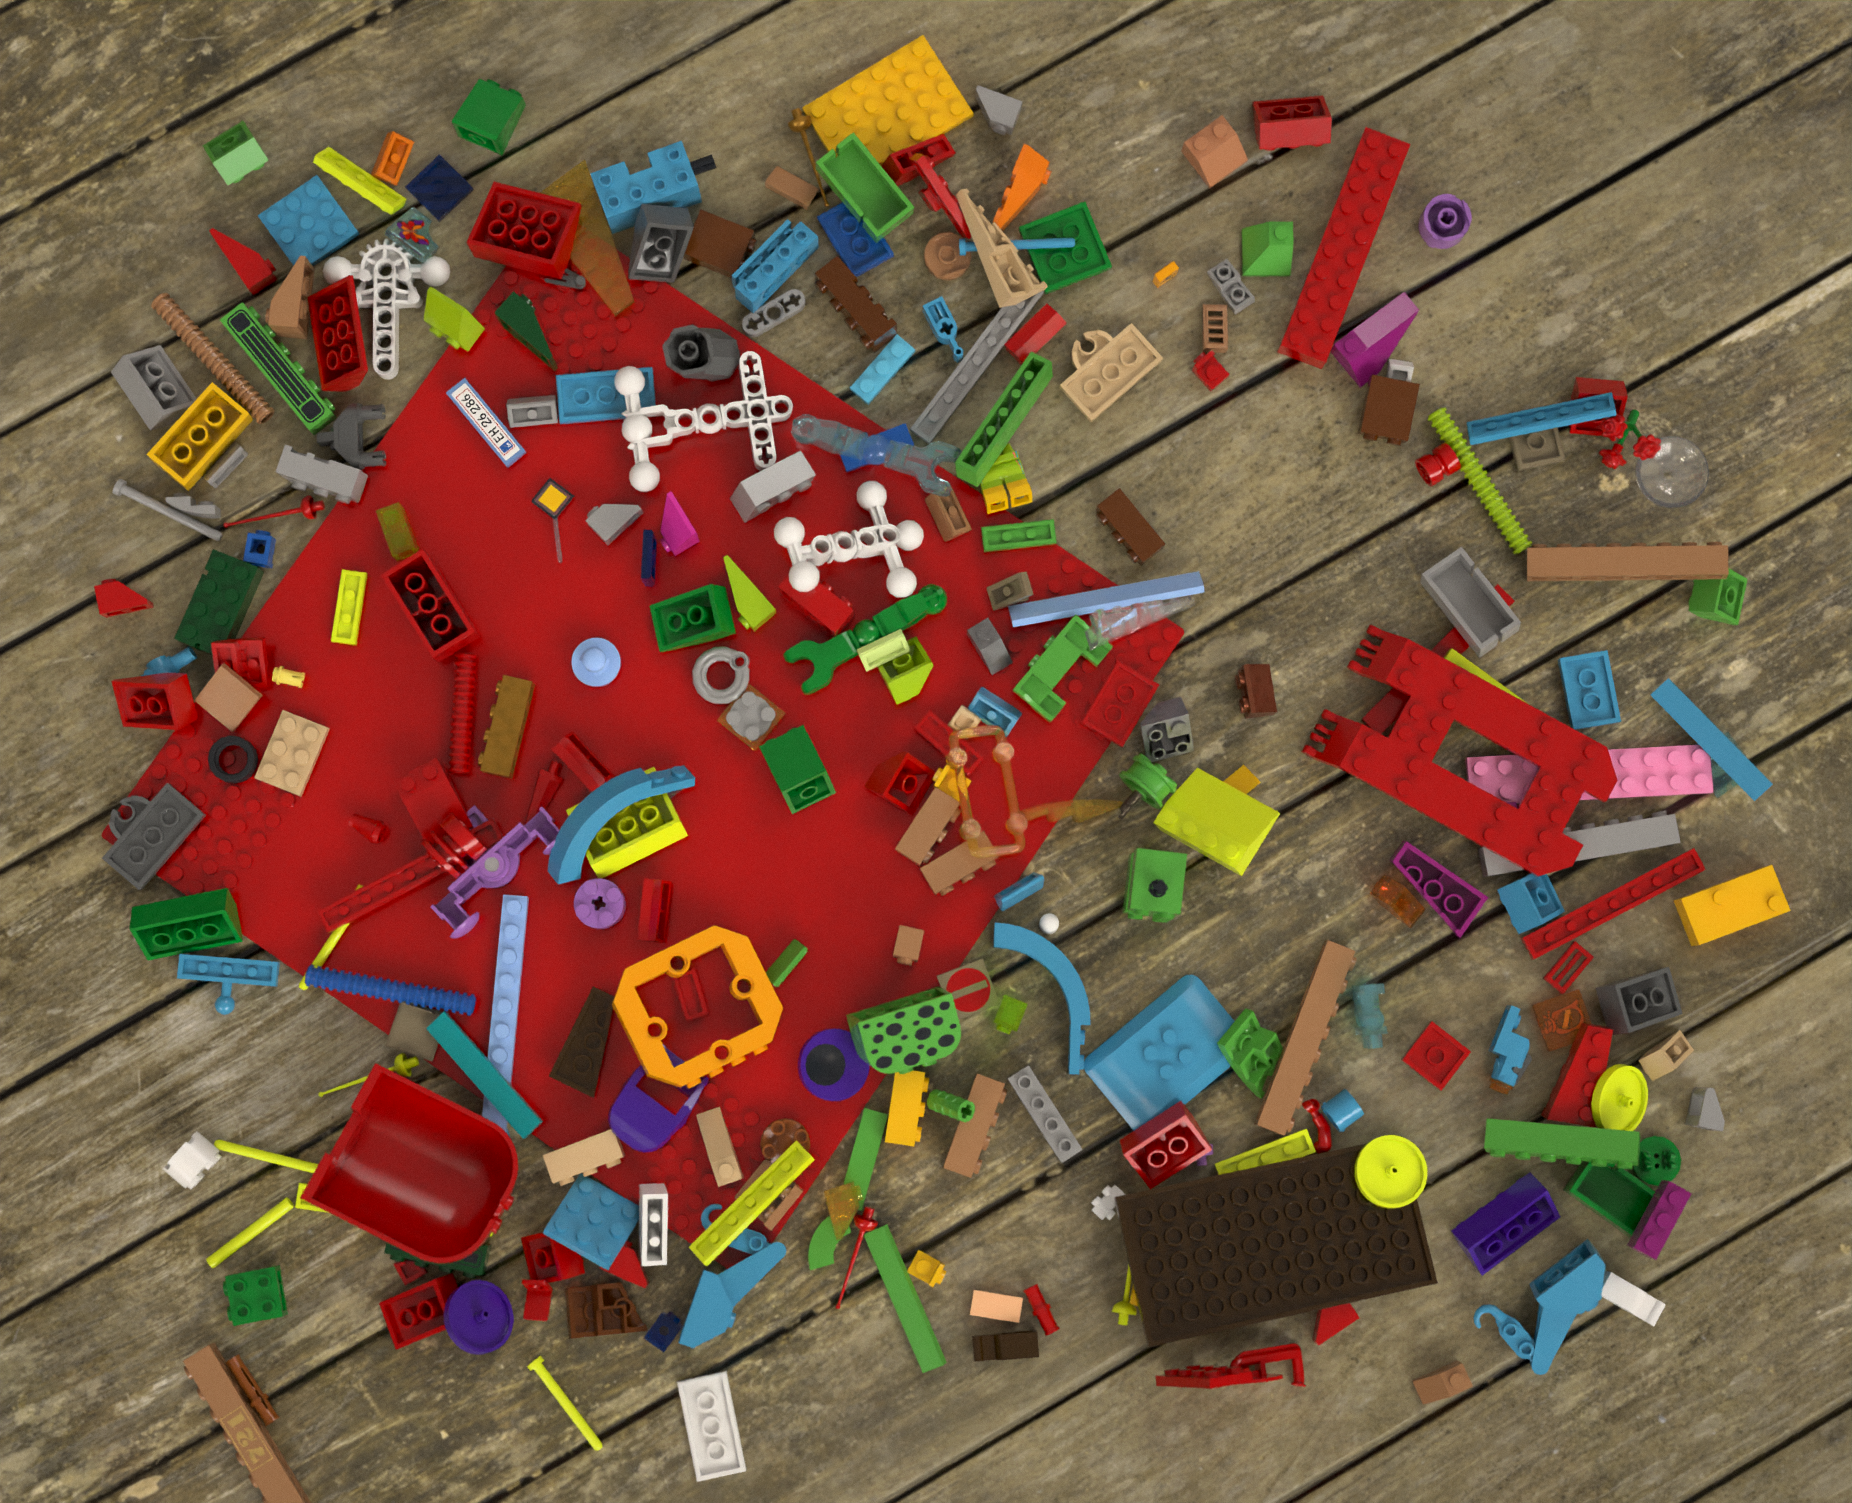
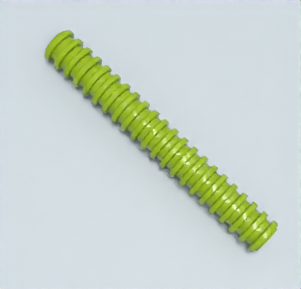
M1446 407L1436 410L1428 416L1427 420L1433 423L1431 425L1432 428L1435 427L1437 429L1435 432L1440 434L1439 439L1444 440L1457 455L1461 464L1460 471H1464V478L1469 479L1468 484L1473 485L1472 490H1476V496L1481 498V504H1485L1484 509L1489 510L1488 515L1494 518L1492 520L1493 523L1496 522L1498 524L1496 527L1501 529V535H1505L1506 538L1504 540L1506 542L1509 541L1510 544L1508 546L1514 549L1513 554H1519L1529 548L1533 542L1531 540L1528 541L1527 538L1529 536L1523 533L1524 528L1519 527L1520 522H1516L1515 515L1512 516V510L1507 508L1508 503L1503 502L1504 497L1499 496L1500 491L1494 488L1496 486L1495 483L1492 484L1490 482L1492 480L1491 477H1487L1486 474L1488 472L1483 471L1482 468L1484 466L1478 463L1480 461L1479 458L1474 457L1475 452H1471V446H1467V440L1463 439V434L1458 432L1459 427L1454 426L1455 421L1451 420V415L1446 413Z

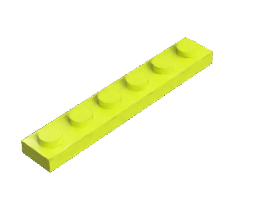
M795 1141L689 1248L704 1265L708 1266L815 1159L798 1141Z

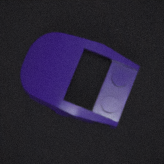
M663 1045L673 1067L684 1063L682 1059ZM640 1065L623 1084L621 1091L610 1108L608 1122L612 1132L634 1150L640 1152L656 1151L671 1139V1136L686 1123L687 1118L699 1100L701 1092L708 1084V1077H701V1083L689 1089L687 1085L681 1088L672 1085L688 1097V1100L678 1113L674 1115L636 1087L645 1074L642 1065Z

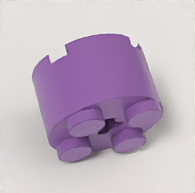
M1452 194L1438 195L1427 204L1420 215L1418 224L1420 235L1431 248H1451L1457 245L1468 231L1472 221L1471 211L1466 202L1461 201Z
M592 879L586 881L577 890L574 898V909L577 917L587 926L595 929H607L617 924L623 918L626 910V900L623 892L616 884L606 879ZM603 897L602 901L606 903L605 908L600 907L598 911L594 903Z

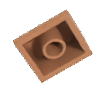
M1223 115L1185 141L1181 150L1209 188L1216 185L1248 161L1237 133Z

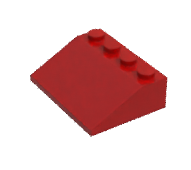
M493 182L466 243L475 258L561 280L571 257L582 205L578 202Z
M348 275L307 297L322 391L347 392L359 386L368 371L353 275Z

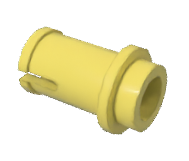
M280 666V668L275 667L272 675V681L276 682L277 685L283 683L302 688V681L304 682L305 679L304 672L284 669V666Z

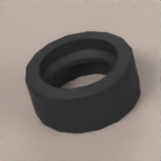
M230 735L220 738L213 744L209 750L208 763L210 770L219 779L229 783H240L246 781L254 774L258 765V755L250 742L241 737ZM231 745L243 748L248 758L245 768L235 774L223 771L219 764L220 753L227 746Z

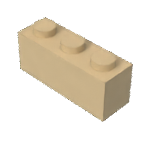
M612 1130L543 1155L552 1183L559 1182L560 1186L575 1181L573 1176L583 1173L584 1177L597 1173L596 1167L606 1164L607 1168L621 1163L620 1158L625 1157L620 1139Z

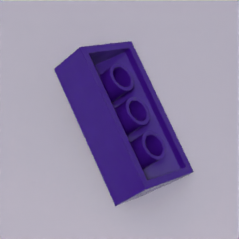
M1529 1172L1524 1177L1519 1178L1515 1184L1504 1192L1499 1193L1488 1204L1479 1208L1468 1219L1460 1222L1451 1232L1458 1245L1483 1276L1558 1220L1560 1215L1548 1190Z

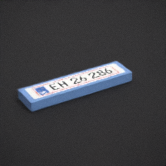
M465 378L446 392L507 468L526 454V451Z

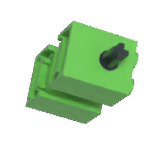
M1136 848L1134 853L1132 852L1129 855L1123 913L1128 914L1130 919L1142 920L1143 916H1150L1152 921L1167 923L1169 920L1180 915L1187 854Z

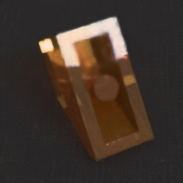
M1385 874L1370 892L1372 897L1383 908L1410 929L1426 910L1404 885Z

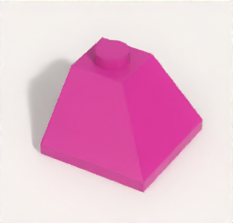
M671 491L667 493L660 531L663 538L660 542L667 553L672 551L674 556L700 541L695 529Z

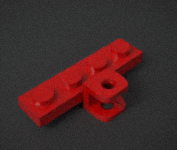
M918 153L914 154L909 160L927 185L926 189H921L918 192L930 210L937 212L942 208L960 236L969 240L972 236L964 215L959 209L958 199L949 190L945 179L941 175L937 176L933 170L935 165L930 157Z

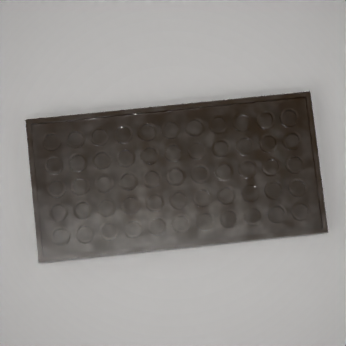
M1366 1144L1114 1197L1147 1347L1438 1284L1417 1199L1403 1207L1383 1208L1370 1202L1361 1193L1355 1180L1354 1167L1360 1150Z

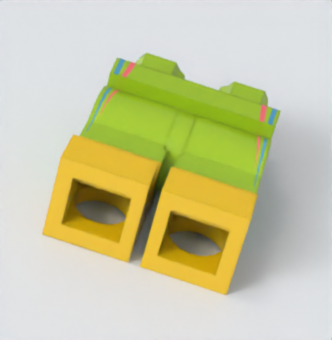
M1007 443L980 483L988 514L1009 509L1008 498L1012 508L1033 502L1032 490L1026 479L1018 452L1013 450L1010 443Z

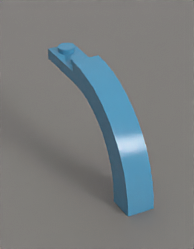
M683 765L662 771H654L650 774H646L641 768H637L605 782L590 793L573 810L562 825L555 838V844L551 849L548 873L557 884L581 879V869L586 851L595 835L609 819L625 807L642 799L695 786V777Z
M994 923L993 948L1017 951L1035 959L1052 974L1061 987L1069 1012L1068 1074H1079V1069L1084 1070V1055H1080V1045L1085 1044V1030L1080 1029L1081 1025L1091 1024L1088 998L1077 971L1067 957L1044 937L1019 926Z

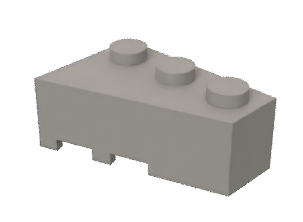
M800 450L741 481L730 500L746 523L775 504L786 501L795 492H803L812 485L811 481L816 474Z

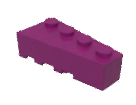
M1405 840L1402 841L1390 859L1392 864L1459 938H1461L1489 898Z

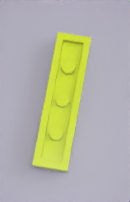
M327 147L315 155L314 164L340 180L344 185L358 192L363 198L380 207L384 212L392 215L404 207L407 200L405 197L332 148Z
M1305 1128L1214 1163L1217 1174L1221 1175L1301 1158L1316 1151L1308 1130Z

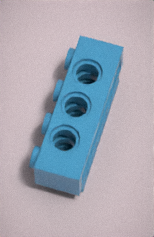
M787 219L732 274V285L735 288L736 299L754 314L818 249V236L801 221L791 229V222Z

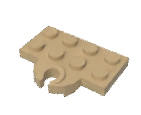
M1132 323L1115 338L1111 337L1107 332L1098 329L1083 333L1084 339L1094 345V349L1091 352L1083 351L1078 340L1073 345L1071 358L1076 371L1061 383L1059 388L1090 422H1093L1163 361V357Z

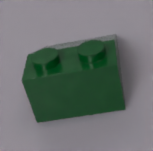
M513 291L494 312L496 318L504 329L551 369L556 371L558 368L534 312L536 309L532 306V301L524 294L519 296Z

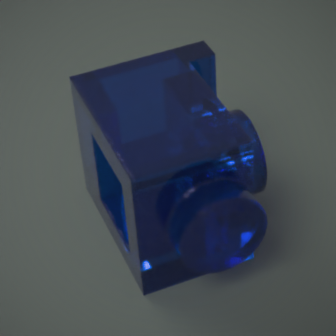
M663 1311L644 1339L664 1353L683 1327L679 1323L681 1319L671 1311L668 1313ZM660 1327H668L669 1333L667 1335H662L660 1333Z

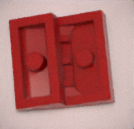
M265 637L229 639L211 643L215 673L225 663L252 687H268L271 684Z

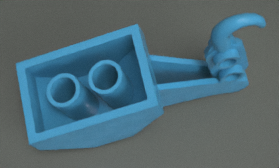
M712 1204L704 1209L701 1215V1222L705 1230L712 1224L709 1220V1214L715 1209L721 1210L722 1205ZM745 1228L728 1246L752 1255L718 1275L706 1270L702 1271L678 1343L694 1348L724 1333L727 1327L732 1328L736 1313L732 1312L734 1306L785 1256L786 1247L780 1242L770 1244L763 1234Z
M1587 1239L1529 1283L1536 1300L1539 1302L1534 1339L1517 1319L1503 1313L1495 1305L1486 1304L1480 1306L1474 1313V1324L1480 1329L1481 1315L1484 1313L1492 1314L1496 1320L1500 1335L1520 1358L1530 1360L1534 1373L1543 1375L1548 1372L1576 1315L1593 1310L1598 1305V1301L1601 1300L1605 1263L1597 1249Z

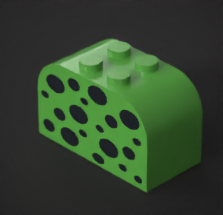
M939 986L846 1015L853 1043L859 1057L877 1071L886 1074L896 1072L905 1074L913 1071L915 1066L922 1065L925 1067L937 1063V1059L950 1055L957 1048L961 1039V1027L952 993Z

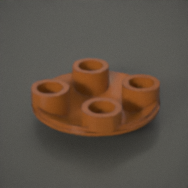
M793 1119L775 1120L765 1128L761 1136L760 1146L763 1156L773 1164L795 1141H798L809 1152L810 1138L807 1130L802 1124Z

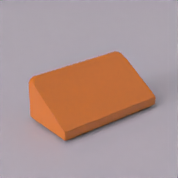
M394 131L388 132L371 175L376 179L397 186L414 142Z

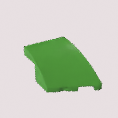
M1245 1008L1217 1044L1239 1078L1257 1097L1262 1099L1265 1094L1262 1088L1267 1076L1273 1075L1283 1047L1277 1034L1260 1027L1254 1012Z

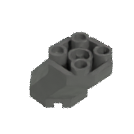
M694 325L674 328L668 340L662 345L667 367L684 378L707 379L710 382L731 377L739 365L740 354L737 340L720 329L700 328Z

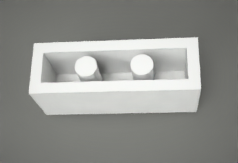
M664 1183L639 1184V1258L642 1266L667 1265L668 1193Z

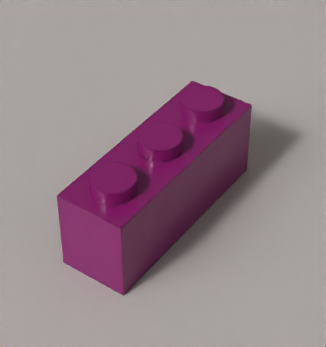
M1661 1180L1626 1246L1647 1258L1657 1260L1692 1193L1671 1181Z

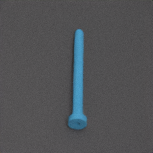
M965 238L959 239L960 256L966 255V252L977 251L974 242H965ZM1075 239L1010 240L1018 250L1070 248L1075 246Z

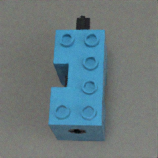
M679 141L648 152L651 168L630 175L625 161L590 173L612 234L635 227L641 204L687 208L701 203L702 199L695 176L717 168L712 154L689 162L683 143Z

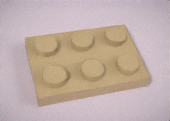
M283 710L254 778L302 797L330 729Z

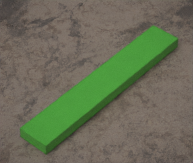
M886 1224L865 1233L864 1238L922 1372L925 1373L947 1363L888 1225Z

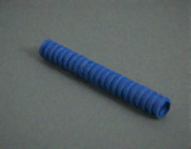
M312 964L308 967L305 976L306 986L310 987L313 985L314 988L321 986V989L328 987L331 991L337 989V992L344 990V993L347 994L350 991L352 995L360 993V996L366 994L369 998L375 996V999L383 997L385 1001L387 999H390L391 1002L398 1000V1003L405 1001L407 1005H410V1003H413L414 1006L421 1004V1007L429 1006V1009L436 1007V1010L443 1008L446 1012L448 1010H452V1013L459 1011V1014L462 1015L465 1012L467 1016H471L475 1008V994L468 996L465 992L462 995L459 991L452 993V990H448L446 992L443 988L437 990V987L429 989L427 985L425 987H422L421 984L414 986V983L407 985L405 981H402V983H399L398 980L391 982V979L383 980V977L376 979V976L369 978L366 974L363 976L360 973L353 975V972L350 971L347 974L344 970L338 972L337 969H333L331 971L328 967L322 969V966L315 968Z

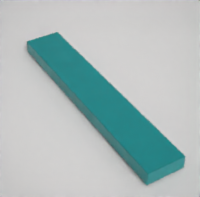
M443 1012L426 1028L523 1139L543 1122L447 1012Z

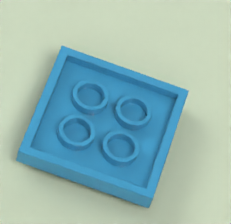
M318 175L258 215L293 266L300 256H306L311 265L315 266L359 235V232Z
M580 1173L545 1227L543 1234L602 1268L609 1270L639 1221V1206L587 1176L584 1177Z

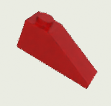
M943 133L890 154L881 167L894 183L899 186L919 176V173L909 160L914 154L918 153L929 156L934 165L937 166L954 156L956 152Z
M214 228L209 230L253 295L277 280L273 274L276 268L269 258L264 260L259 253Z

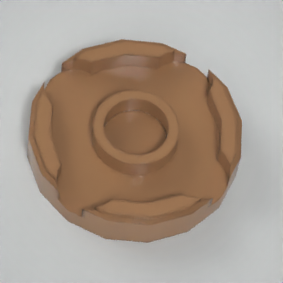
M942 232L929 240L924 251V261L928 271L936 278L954 280L964 275L969 268L972 258L971 252H966V255L960 256L959 239L963 238L962 236L960 237L953 232Z

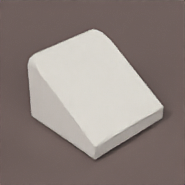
M1389 359L1386 377L1411 382L1414 369L1413 363Z

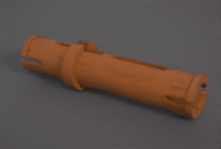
M238 1354L228 1360L225 1365L228 1366L251 1402L249 1404L251 1409L255 1408L265 1427L277 1420L279 1415H277L269 1403V1396L267 1393L264 1394L240 1358V1355Z

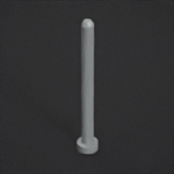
M120 478L116 482L113 494L117 496L123 494L216 541L222 539L223 535L221 532L127 486V481Z

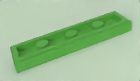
M864 1108L839 1198V1205L862 1211L888 1114Z

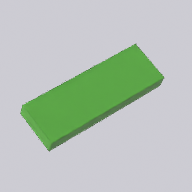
M1054 519L981 527L984 552L1056 545L1057 543Z

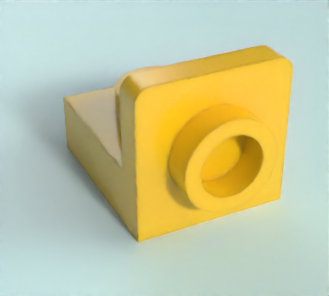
M948 765L944 769L939 767L932 779L936 782L934 788L937 787L958 802L971 783V780L954 771Z
M919 1249L907 1270L909 1274L926 1282L931 1287H934L935 1283L940 1285L947 1272L943 1270L944 1263Z

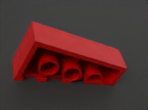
M1582 1022L1569 1051L1570 1054L1566 1063L1562 1066L1558 1081L1551 1091L1550 1099L1542 1111L1541 1115L1544 1118L1596 1128L1592 1115V1096L1599 1078L1607 1068L1613 1034L1612 1029L1606 1026Z

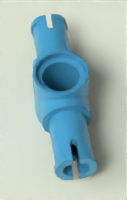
M188 646L172 657L159 656L146 665L147 669L141 676L168 672L179 673L182 667L197 659V655Z

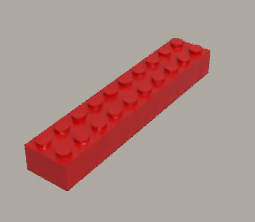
M1365 127L1283 335L1278 353L1319 369L1324 367L1409 150V143Z

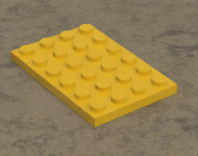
M924 35L802 107L804 115L811 117V126L828 152L832 149L836 152V146L854 132L880 165L883 164L890 154L940 134H945L974 116L973 111Z

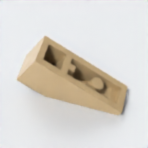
M720 1107L697 1114V1120L718 1187L744 1178Z

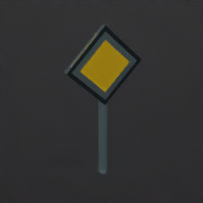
M549 478L531 502L553 518L558 562H562L557 517L574 498V495Z

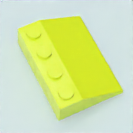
M652 767L644 772L650 774L656 771V769ZM668 793L637 801L615 814L595 835L586 851V856L597 877L602 879L688 836ZM579 804L566 810L568 816Z
M1197 768L1167 800L1153 823L1165 834L1242 876L1280 813Z

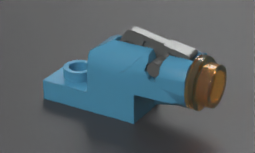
M1512 1005L1506 1006L1488 1050L1499 1055V1058H1495L1493 1072L1489 1080L1491 1082L1489 1088L1504 1095H1508L1509 1091L1513 1090L1514 1085H1517L1532 1060L1528 1053L1529 1039L1512 1032V1029H1516L1521 1020V1016L1518 1015L1520 1008Z

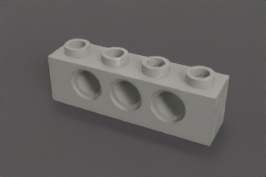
M1029 1065L1007 1078L1061 1163L1083 1150Z

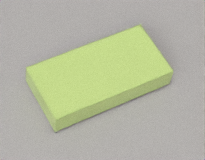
M899 629L857 649V652L867 672L910 652V648L902 630Z

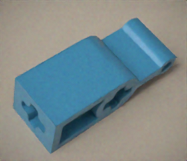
M941 296L923 305L922 312L938 342L945 345L949 344L953 352V359L958 363L963 360V349L955 341L957 325ZM945 327L947 330H950V335H947L945 332L942 333V328Z

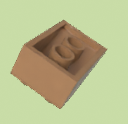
M306 256L298 258L272 298L270 308L266 310V323H268L278 337L307 339L310 312L307 297L312 295L315 269Z

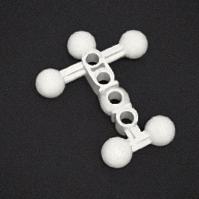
M867 481L857 490V502L860 507L870 512L874 526L862 528L859 532L853 530L851 534L838 531L832 535H819L813 539L810 545L802 546L801 542L805 536L803 524L794 517H785L775 525L774 538L778 544L788 550L793 565L789 571V582L799 592H808L818 585L820 577L816 566L823 565L826 561L831 563L834 559L837 562H846L857 557L867 558L884 555L890 570L886 579V587L893 596L905 598L915 591L917 580L911 570L904 568L897 546L908 551L918 548L924 538L923 529L920 524L913 520H905L897 526L889 524L883 508L887 499L884 486L877 481Z

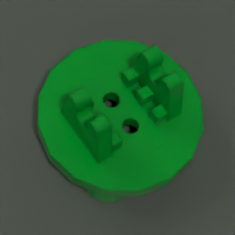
M1651 1136L1644 1138L1640 1141L1638 1166H1632L1633 1171L1639 1180L1650 1185L1659 1186L1661 1180L1672 1181L1676 1178L1681 1167L1679 1150L1673 1142L1665 1137Z

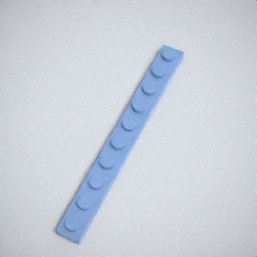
M503 894L488 1059L511 1084L529 897ZM484 1095L482 1117L494 1122L507 1133L508 1121Z

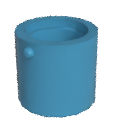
M1343 1089L1329 1101L1323 1102L1321 1106L1326 1117L1339 1132H1344L1348 1126L1364 1115L1359 1104L1346 1089Z

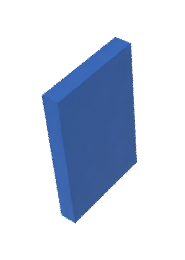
M843 202L817 216L818 222L838 256L856 277L894 257V253L885 238L875 243L862 227L863 220L859 223Z

